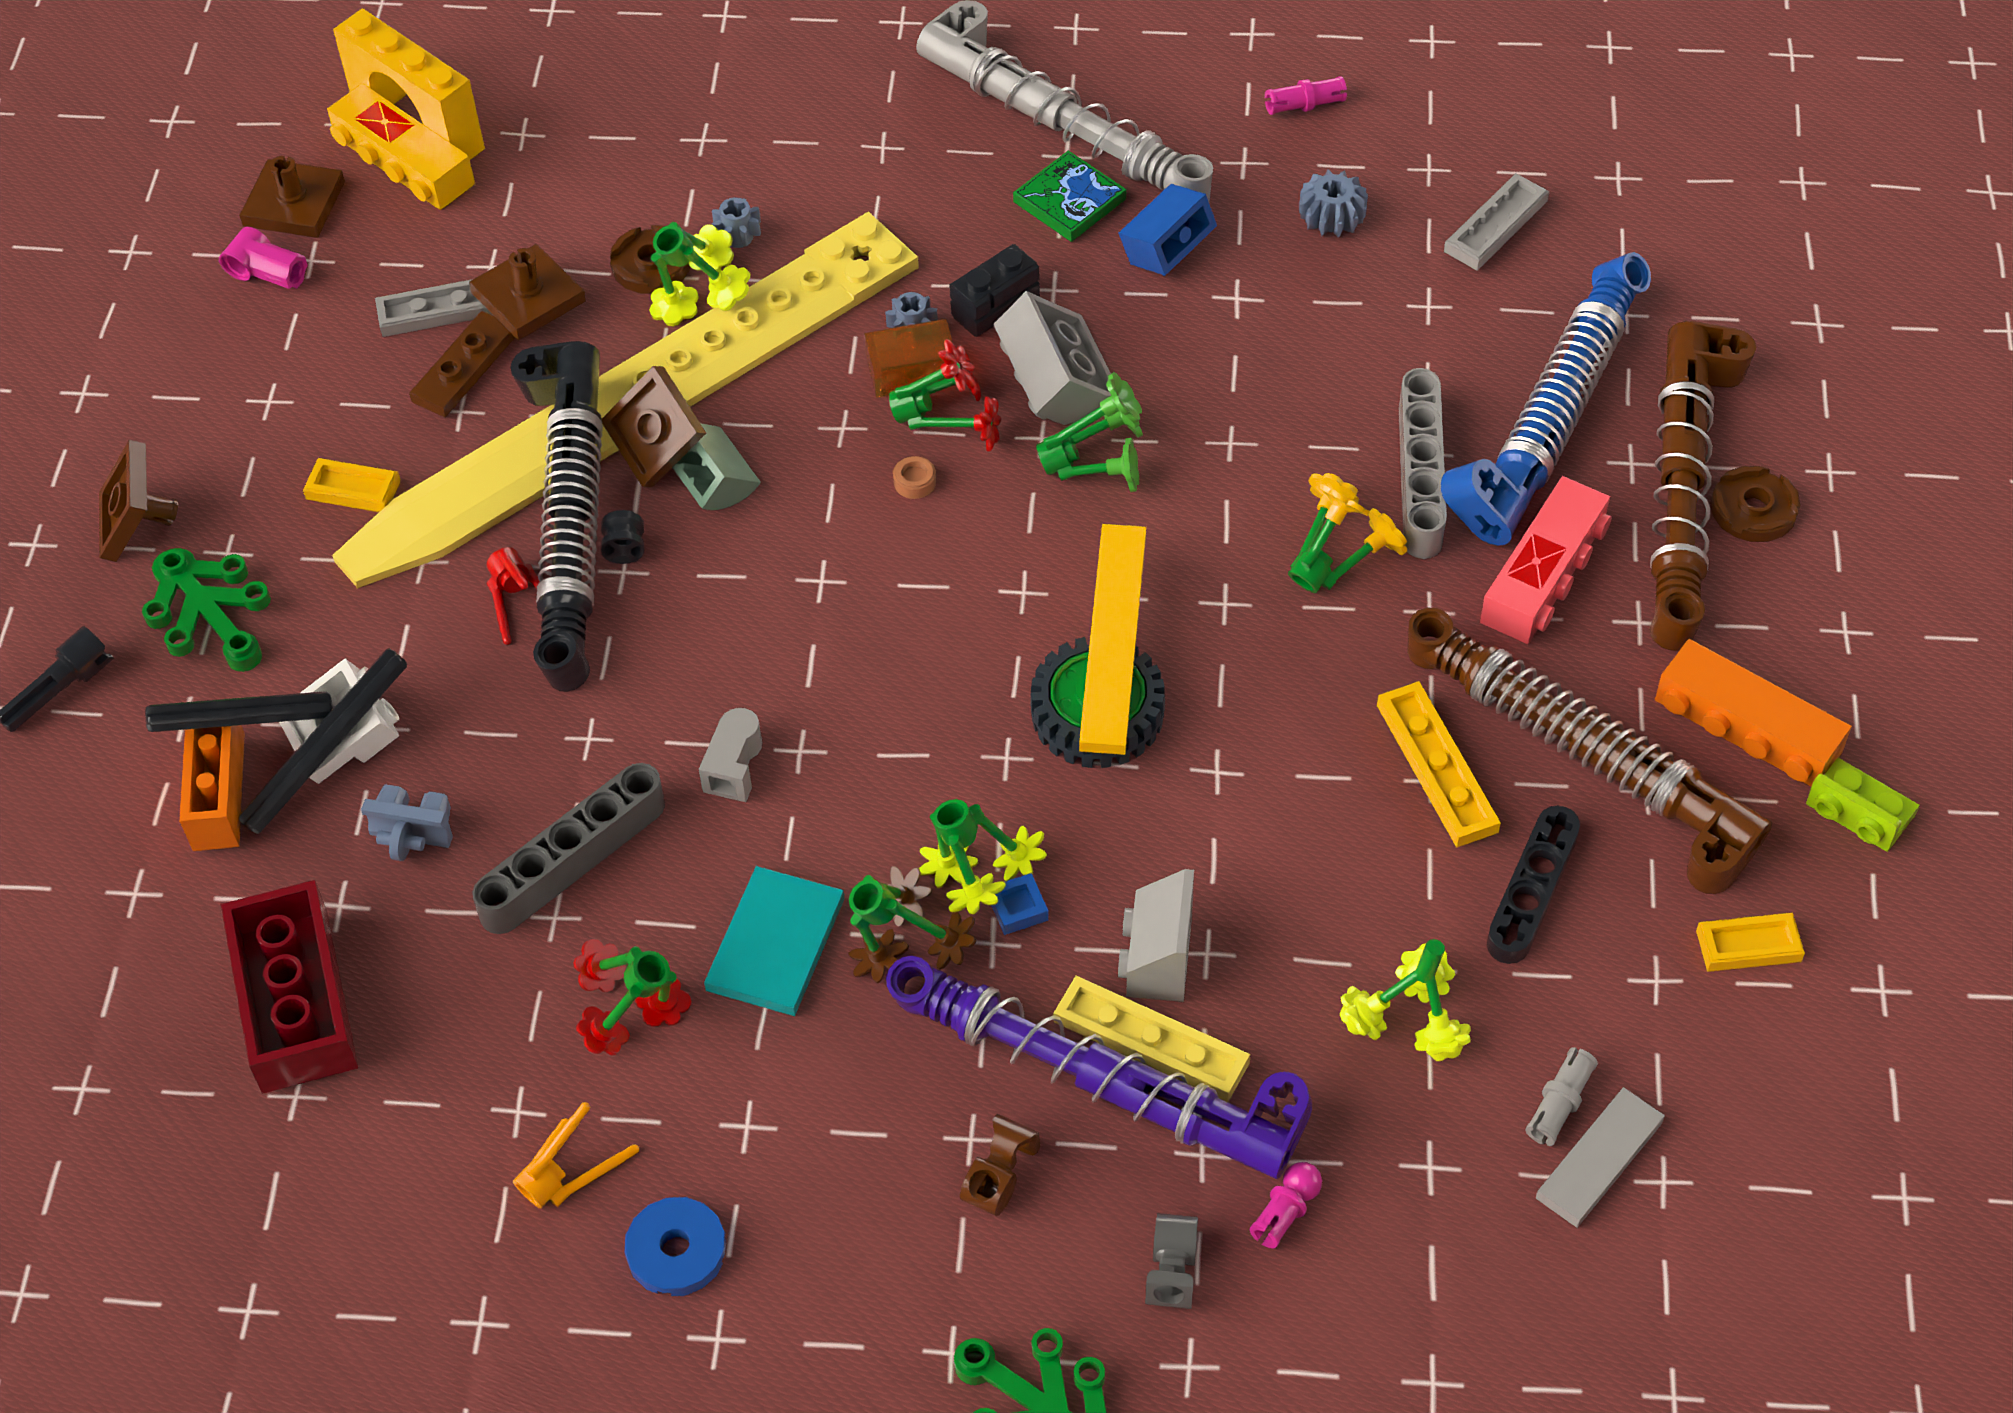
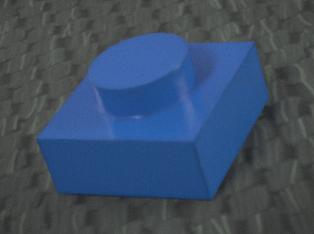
M1032 873L1005 881L1006 887L1004 890L995 894L998 898V903L991 906L1004 935L1048 921V909Z

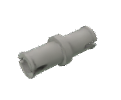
M1575 1047L1570 1048L1554 1081H1547L1542 1090L1544 1099L1525 1129L1526 1133L1534 1141L1540 1144L1546 1143L1547 1146L1554 1145L1557 1140L1556 1137L1570 1112L1577 1111L1582 1102L1580 1094L1593 1070L1598 1065V1061L1592 1054L1583 1049L1578 1051Z

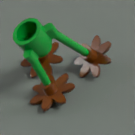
M892 866L890 870L892 885L878 882L871 875H867L863 881L859 882L852 889L849 897L850 908L855 913L851 917L850 923L859 929L865 944V948L853 949L848 953L852 959L861 961L853 970V975L861 977L871 971L873 980L876 983H880L884 977L885 967L890 969L893 963L899 960L896 957L904 954L909 948V945L905 942L893 944L895 937L893 929L887 930L880 940L877 939L869 927L870 924L882 925L894 918L895 924L901 927L905 920L935 936L936 942L929 947L928 954L939 955L936 966L937 969L941 970L949 964L951 959L956 965H961L964 960L961 947H972L976 944L975 937L968 934L975 924V918L970 916L962 921L959 912H953L948 926L936 925L925 919L924 911L916 900L929 896L932 893V889L926 886H916L921 874L919 868H913L904 879L900 869Z

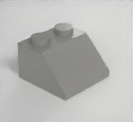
M1184 869L1137 889L1134 908H1125L1123 936L1131 937L1129 949H1120L1118 978H1127L1126 997L1184 1002L1192 923L1194 870Z

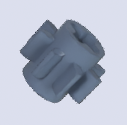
M729 198L722 202L719 210H712V225L718 231L725 230L729 232L733 238L730 247L741 248L748 246L753 240V236L761 235L759 207L750 208L746 199Z
M915 292L904 293L897 299H892V310L886 311L887 327L893 328L895 340L900 338L904 342L915 344L921 342L926 337H932L931 326L938 324L937 309L931 308L929 296L923 297Z

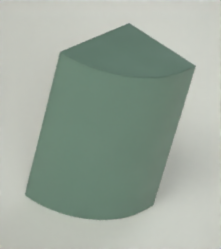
M700 423L706 434L672 468L702 509L719 510L733 506L748 497L761 482L721 427Z

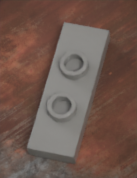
M1515 173L1445 242L1444 252L1478 271L1548 201L1549 191Z

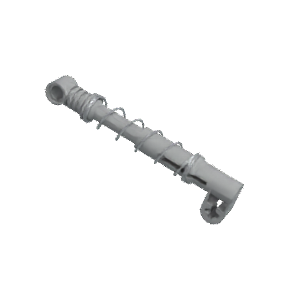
M970 0L959 1L930 21L921 31L917 40V53L970 83L971 89L978 95L983 97L994 96L1005 103L1006 110L1013 107L1033 118L1035 126L1042 123L1055 131L1065 129L1062 137L1064 142L1069 141L1074 134L1095 145L1092 150L1093 159L1099 157L1103 150L1123 161L1122 175L1129 177V179L1149 181L1150 184L1156 185L1161 190H1164L1170 184L1178 185L1204 193L1208 201L1210 200L1213 165L1207 158L1194 154L1182 156L1180 153L1174 152L1173 149L1163 144L1162 139L1155 132L1146 130L1140 134L1138 126L1133 120L1125 119L1112 124L1108 109L1103 104L1095 103L1083 108L1079 93L1074 88H1060L1051 83L1050 77L1045 72H1031L1022 67L1021 61L1017 57L1008 55L1006 51L997 47L987 48L988 11L981 3ZM1092 107L1102 108L1106 112L1107 120L1087 109ZM1122 123L1131 124L1136 130L1137 137L1117 125ZM1067 132H1071L1070 135L1066 138Z

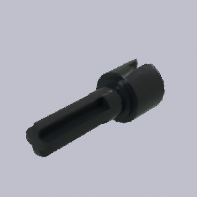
M82 626L55 649L57 660L0 710V724L10 732L15 731L75 680L78 682L82 680L88 682L114 659L111 654L104 652L105 645L88 628Z

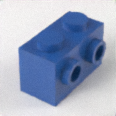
M1170 184L1118 234L1131 265L1165 276L1217 226L1206 194Z

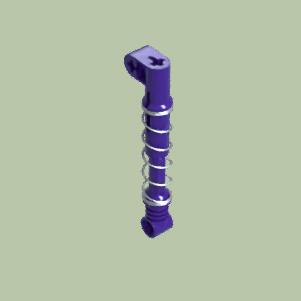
M902 957L894 962L888 970L886 977L887 988L900 1007L908 1013L920 1014L925 1017L929 1016L931 1020L935 1022L940 1021L946 1027L951 1025V1029L957 1031L959 1039L966 1042V1044H970V1046H976L988 1036L1014 1048L1010 1060L1011 1064L1015 1063L1022 1051L1055 1067L1051 1083L1057 1080L1063 1070L1076 1076V1087L1093 1094V1102H1096L1100 1097L1134 1113V1122L1138 1121L1141 1116L1175 1132V1139L1180 1141V1143L1189 1146L1199 1143L1275 1179H1279L1285 1171L1311 1116L1312 1101L1308 1088L1304 1081L1294 1073L1278 1072L1266 1078L1248 1112L1220 1099L1216 1090L1209 1087V1085L1200 1083L1194 1087L1187 1084L1183 1073L1177 1072L1167 1075L1146 1065L1141 1054L1135 1053L1126 1056L1106 1047L1099 1035L1094 1034L1085 1037L1079 1043L1065 1038L1064 1026L1060 1017L1053 1015L1043 1019L1038 1024H1034L1024 1019L1023 1006L1018 998L1011 997L1000 1002L999 989L984 984L978 987L972 985L968 987V983L961 980L957 981V978L950 975L947 977L946 973L931 967L920 957ZM917 976L925 977L924 986L919 992L911 995L904 994L905 984L908 980ZM1007 1002L1017 1003L1020 1017L1001 1007ZM1050 1020L1057 1021L1060 1026V1035L1041 1026ZM1090 1039L1099 1041V1043L1094 1042L1090 1048L1082 1046ZM1132 1058H1138L1141 1062L1134 1060ZM1289 1092L1293 1094L1296 1105L1287 1104L1283 1108L1282 1113L1285 1121L1292 1125L1290 1131L1261 1118L1263 1112L1277 1118L1279 1107L1276 1097L1285 1099ZM1158 1095L1168 1101H1171L1179 1106H1182V1108L1179 1109L1177 1107H1174L1164 1101L1155 1098L1154 1096ZM1203 1117L1208 1120H1212L1216 1123H1219L1229 1128V1131L1224 1130L1214 1124H1211L1201 1118Z

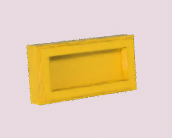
M318 458L303 492L306 500L380 512L393 500L401 480L397 471Z
M1793 912L1699 922L1696 930L1707 972L1802 962L1805 955Z

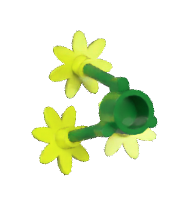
M948 800L939 805L935 812L930 815L936 830L938 850L930 847L921 848V855L929 860V862L923 864L919 869L922 876L935 874V886L937 888L944 886L949 874L956 882L962 884L963 889L953 890L946 894L949 900L954 901L949 906L950 912H957L967 907L969 914L974 915L980 908V902L985 905L997 904L998 898L995 894H998L1006 887L1005 882L1002 881L993 883L994 877L992 873L986 874L981 879L973 874L971 867H975L978 864V859L967 856L966 851L976 839L977 825L979 824L993 836L1006 854L1001 855L993 863V866L996 868H1006L1004 873L1005 881L1014 879L1019 870L1023 875L1033 874L1030 860L1040 861L1047 856L1044 850L1037 848L1044 839V833L1038 831L1029 837L1027 828L1021 826L1017 832L1016 839H1011L984 815L980 805L974 804L968 807L962 800Z

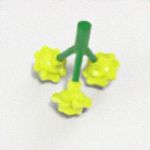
M1431 939L1415 951L1404 952L1401 956V961L1404 965L1399 966L1395 972L1400 981L1385 992L1379 990L1370 996L1367 991H1360L1356 987L1351 986L1348 988L1347 994L1341 996L1343 1007L1340 1017L1346 1023L1348 1031L1354 1035H1368L1373 1040L1380 1038L1381 1032L1387 1029V1025L1383 1020V1011L1390 1007V1000L1404 991V994L1408 997H1413L1418 993L1420 1002L1428 1003L1430 1001L1431 1011L1428 1013L1430 1023L1426 1028L1415 1033L1417 1039L1415 1042L1416 1050L1426 1051L1434 1060L1443 1061L1446 1058L1453 1059L1459 1056L1463 1046L1471 1042L1469 1035L1471 1031L1470 1025L1460 1024L1455 1019L1449 1020L1447 1010L1441 1007L1439 995H1446L1449 992L1450 987L1446 981L1454 978L1455 971L1448 964L1445 946L1439 940Z

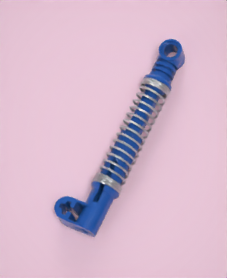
M1635 252L1628 253L1599 264L1594 268L1592 273L1593 289L1588 299L1581 301L1570 317L1568 325L1558 341L1559 344L1555 346L1554 353L1551 354L1549 362L1545 365L1544 372L1541 373L1534 391L1531 392L1524 410L1521 411L1519 420L1516 421L1514 429L1510 432L1509 439L1506 440L1502 447L1496 465L1490 460L1481 459L1448 470L1443 475L1441 480L1443 499L1452 511L1482 541L1497 546L1509 543L1535 491L1544 487L1545 483L1548 482L1554 466L1559 460V456H1561L1574 427H1576L1594 391L1593 389H1595L1617 343L1622 337L1626 326L1625 315L1636 294L1646 291L1650 286L1651 272L1647 262L1640 254ZM1569 335L1574 336L1572 341L1568 340ZM1564 344L1569 345L1568 350H1564ZM1563 353L1565 356L1563 359H1559L1558 354ZM1554 363L1560 364L1558 369L1554 368ZM1554 372L1555 375L1553 378H1550L1548 373Z

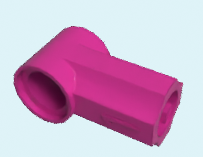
M243 227L219 256V263L222 268L238 280L247 281L251 276H255L288 289L291 287L297 289L301 285L308 266L305 256L271 244L263 233L252 227Z

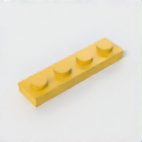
M1420 681L1378 695V709L1456 848L1499 833L1501 822Z

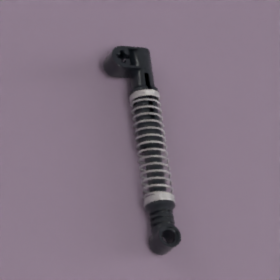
M571 341L524 349L514 357L510 366L512 376L529 403L535 406L554 404V409L551 410L547 421L546 437L548 443L546 445L547 455L545 457L547 465L544 469L546 477L543 481L546 488L543 491L545 500L542 503L544 512L541 515L544 523L541 526L543 534L540 538L542 545L539 551L541 560L538 563L541 570L538 574L540 583L537 586L536 596L537 610L542 616L541 638L535 645L533 655L535 662L554 689L563 692L579 688L585 683L590 673L589 662L585 657L586 620L593 612L594 606L593 589L595 584L593 578L595 576V553L597 551L595 542L597 540L596 530L598 525L596 519L598 517L597 507L599 505L598 494L600 491L598 484L600 482V449L602 447L601 437L603 431L601 414L597 411L600 353L594 345L582 341ZM547 513L552 517L549 520H546ZM589 518L592 519L589 523L585 522ZM547 525L554 530L546 532L545 527ZM588 527L591 532L585 535L584 529ZM547 537L553 541L545 544L544 539ZM587 539L590 544L587 547L583 546V540ZM545 549H547L550 552H553L551 554L544 556ZM585 551L590 555L586 559L583 558V552ZM546 561L552 565L544 568L543 562ZM583 563L589 566L585 571L582 570ZM546 573L551 577L543 580L542 575ZM582 575H586L588 578L584 583L581 582Z

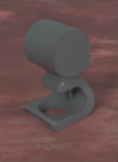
M1157 1213L1153 1261L1160 1263L1159 1270H1151L1147 1275L1145 1304L1192 1309L1194 1279L1190 1274L1185 1273V1265L1195 1266L1198 1217Z

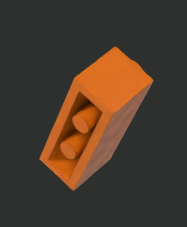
M242 725L185 730L179 822L193 851L233 848L240 845L241 821L239 820V814L241 813L245 738Z

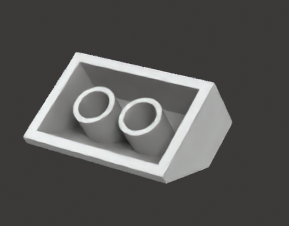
M1025 291L993 324L1001 339L1000 347L1009 356L1015 369L1014 376L1023 386L1029 398L1028 406L1037 417L1067 425L1078 421L1100 407L1101 401L1111 396L1106 386V382L1109 380L1108 375L1111 373L1082 315Z

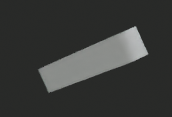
M1416 368L1408 371L1403 376L1399 402L1403 535L1407 541L1405 544L1407 552L1416 558L1427 559L1438 555L1442 549L1447 518L1446 502L1441 493V480L1445 474L1441 383L1435 372L1429 369Z

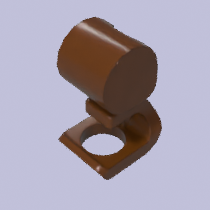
M996 1114L993 1118L994 1137L990 1146V1155L985 1159L977 1157L974 1160L963 1181L960 1199L994 1216H999L1010 1201L1016 1186L1017 1177L1011 1170L1017 1163V1150L1032 1156L1037 1154L1040 1149L1039 1132L1000 1114Z

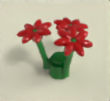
M946 339L944 340L946 351L941 350L938 352L940 358L945 362L941 365V369L909 385L895 388V390L890 392L889 402L892 414L899 424L908 421L910 430L921 427L974 428L975 431H981L980 439L981 441H986V450L990 452L994 444L1000 440L999 431L996 426L1000 425L1002 418L1000 415H997L999 404L996 398L991 399L989 396H985V412L976 414L974 418L925 417L926 412L932 410L930 394L957 385L960 392H963L967 386L971 389L976 401L981 399L978 380L973 376L975 366L970 362L964 347L957 346L955 348V345Z

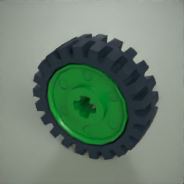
M1085 637L1075 639L1074 649L1066 642L1059 646L1058 655L1051 651L1045 657V665L1039 664L1035 677L1032 679L1031 715L1035 732L1038 731L1040 741L1043 745L1049 743V750L1055 756L1064 751V760L1071 764H1074L1076 759L1081 757L1082 767L1092 768L1094 759H1100L1101 768L1111 767L1113 757H1116L1121 765L1129 762L1130 752L1137 758L1144 753L1145 744L1151 747L1156 740V734L1160 733L1163 724L1165 688L1158 666H1152V658L1146 652L1139 656V649L1136 646L1126 754L1079 752L1089 645Z

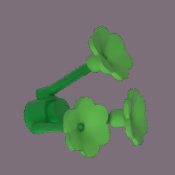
M1113 372L1108 375L1109 380L1106 382L1111 396L1101 401L1099 408L1059 433L1044 438L1043 442L1036 445L1040 461L1047 475L1050 476L1058 473L1061 481L1077 475L1105 472L1109 476L1123 474L1128 482L1130 492L1137 491V485H1139L1138 456L1132 437L1125 439L1123 454L1119 458L1107 459L1106 463L1073 466V462L1080 459L1075 444L1107 428L1112 431L1125 425L1131 429L1137 438L1143 436L1139 426V414L1142 413L1141 406L1134 397L1130 385L1126 381L1121 380L1117 373ZM1104 416V420L1082 430L1083 428L1087 427L1088 425L1092 424L1093 422Z

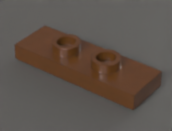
M481 311L409 392L411 402L446 418L515 337L495 316Z

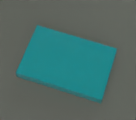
M756 866L704 981L705 990L795 1016L844 902V890Z

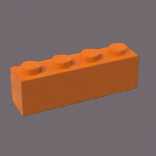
M1691 639L1686 641L1661 674L1655 701L1662 704L1668 711L1684 716L1704 727L1710 734L1726 739L1744 749L1750 756L1766 761L1784 771L1790 778L1804 782L1811 787L1818 774L1824 775L1834 761L1840 757L1852 727Z

